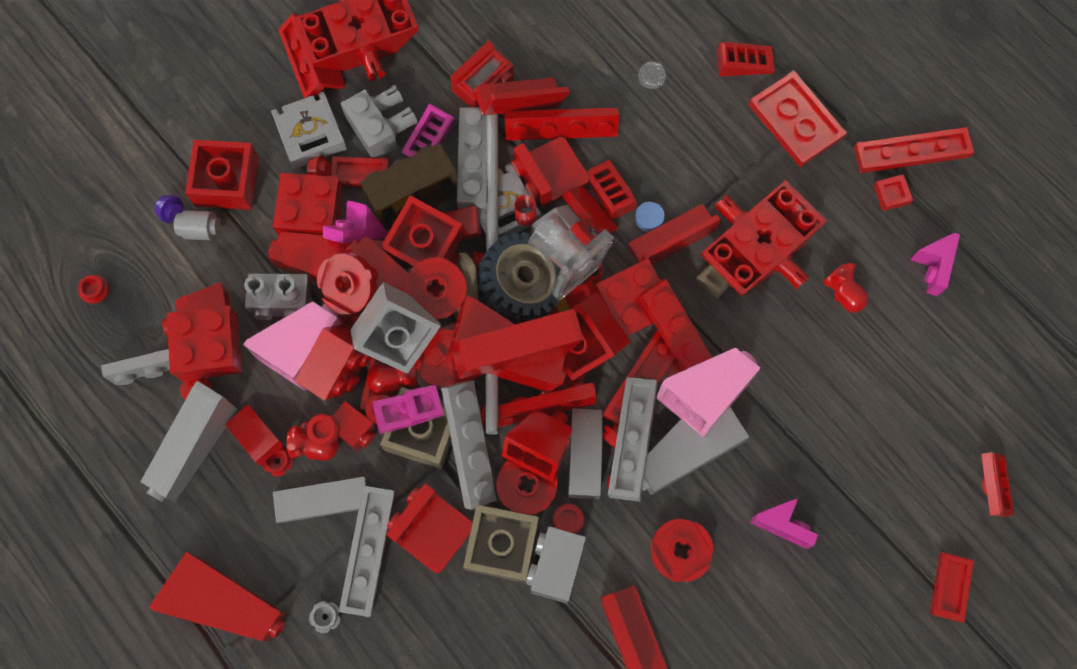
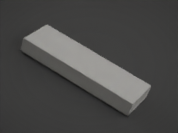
M359 477L273 492L276 523L359 510L363 486H367L366 478Z

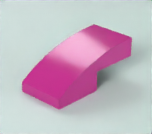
M436 385L405 391L404 395L377 400L372 404L380 434L410 427L443 416Z

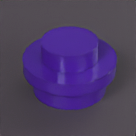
M163 195L155 204L156 214L165 223L174 222L176 214L183 211V202L176 195Z

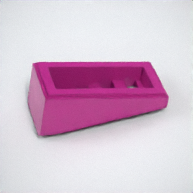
M429 103L402 153L411 157L418 153L412 150L415 145L420 148L428 146L419 141L421 136L432 141V146L437 143L442 145L456 123L455 118ZM435 118L441 121L443 125L439 127L431 121ZM429 127L438 132L436 137L425 131L426 128Z

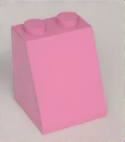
M312 301L247 339L243 345L257 360L306 391L307 389L295 382V379L319 334L325 327L342 325L344 322L337 317L339 314L331 310L326 304L320 307Z
M733 348L666 378L656 398L702 437H705L750 384L760 370V367L751 354Z

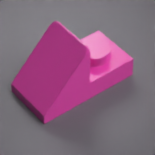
M347 201L346 220H336V225L323 226V238L340 243L353 242L355 239L361 241L365 236L370 239L386 238L387 236L386 229L371 209L365 204Z
M953 233L920 249L911 258L914 262L929 266L925 276V282L928 283L926 293L938 296L948 287L960 234Z
M798 499L758 513L750 520L751 524L805 549L813 547L818 537V534L810 531L811 526L798 520H793V523L789 522Z

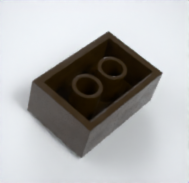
M440 143L433 146H425L417 154L407 159L401 158L395 161L391 167L381 172H372L366 176L365 180L360 182L372 212L386 231L392 228L410 195L431 207H435L457 196L458 189L456 171Z

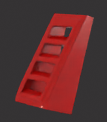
M720 42L718 45L717 61L719 76L774 74L775 72L772 46ZM760 55H765L766 65L761 64ZM739 56H744V63L740 62ZM750 56H754L755 64L750 63ZM729 57H734V62L729 61Z
M610 160L586 170L589 176V184L611 220L636 209L637 201ZM605 170L609 173L599 179H596L594 176ZM611 179L613 180V183L603 188L600 185ZM615 188L618 189L617 192L607 196L606 192ZM621 196L623 198L622 201H619L615 204L611 202Z

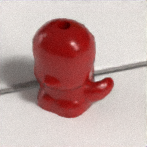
M847 263L838 267L823 283L835 291V302H840L843 308L851 313H858L867 306L869 297L866 290L854 280L853 272L856 264Z
M385 363L374 365L367 373L368 386L377 394L396 392L401 386L417 389V370L415 364L408 374Z
M304 421L299 427L294 425L289 429L287 435V453L289 458H298L301 455H306L308 459L328 461L334 458L338 452V438L329 445H318L310 440L307 434L308 421Z

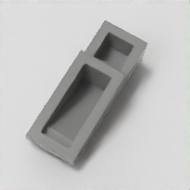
M572 408L571 428L573 431L570 444L568 498L599 499L601 494L602 410Z

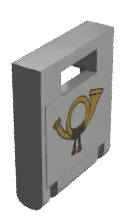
M324 91L318 93L320 99L318 101H315L312 95L282 106L284 112L282 114H279L277 109L271 110L293 169L308 164V161L316 156L322 155L327 157L347 149ZM327 136L328 143L302 152L300 146Z
M510 163L505 165L506 174L500 168L498 169V220L515 213L514 202L517 197L529 195ZM536 207L537 221L541 218V213ZM478 208L480 227L486 237V208ZM529 208L521 209V213H529L532 211ZM514 221L502 228L498 227V240L505 235L508 237L511 233L520 232L530 226H521L517 221Z

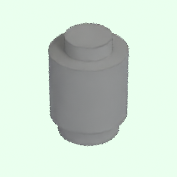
M185 210L183 213H177L174 219L175 234L182 236L183 239L214 240L221 230L220 219L212 211Z

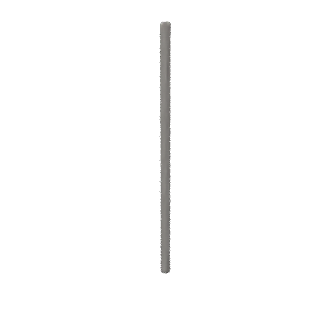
M498 114L487 115L486 251L498 241ZM487 302L486 306L490 307L491 304ZM486 373V434H498V377Z

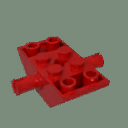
M338 0V3L294 17L313 67L347 71L364 65L370 81H377L374 70H376L379 80L385 76V71L379 59L397 53L419 30L407 0Z
M786 180L749 212H744L728 194L723 197L724 200L721 199L714 208L732 226L701 253V256L741 297L756 289L774 272L777 273L778 271L794 286L795 290L800 288V285H803L810 276L792 258L827 220Z

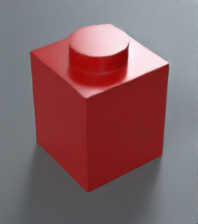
M346 401L334 413L333 417L336 418L340 425L338 437L357 452L362 447L364 449L373 442L376 437L374 433L377 430L376 426Z

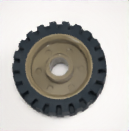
M518 232L511 233L508 237L505 235L496 241L482 257L477 268L479 271L476 274L477 281H480L478 292L484 293L481 297L484 304L489 302L491 304L490 309L499 311V314L504 318L509 317V321L512 323H516L519 320L520 323L548 315L566 293L564 290L568 284V281H565V278L568 276L567 270H562L565 263L563 258L557 260L556 257L559 252L556 248L550 251L548 248L551 244L545 240L541 244L539 242L541 237L534 235L532 238H529V233L524 232L520 236H518ZM518 274L522 275L526 282L521 281Z

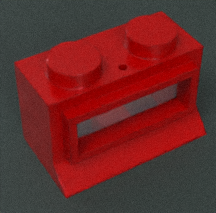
M489 40L450 76L452 92L469 107H480L475 93L476 87L481 84L512 82L514 79V64L497 51Z

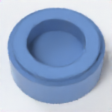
M645 202L636 211V225L641 230L650 232L663 224L664 211L657 203Z

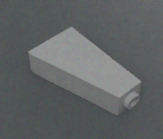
M196 381L140 481L149 487L146 493L161 502L165 498L176 501L225 430V424L234 417L238 409L223 396Z
M729 407L705 437H702L681 419L648 453L642 491L648 490L650 495H653L744 443L749 436L731 407Z

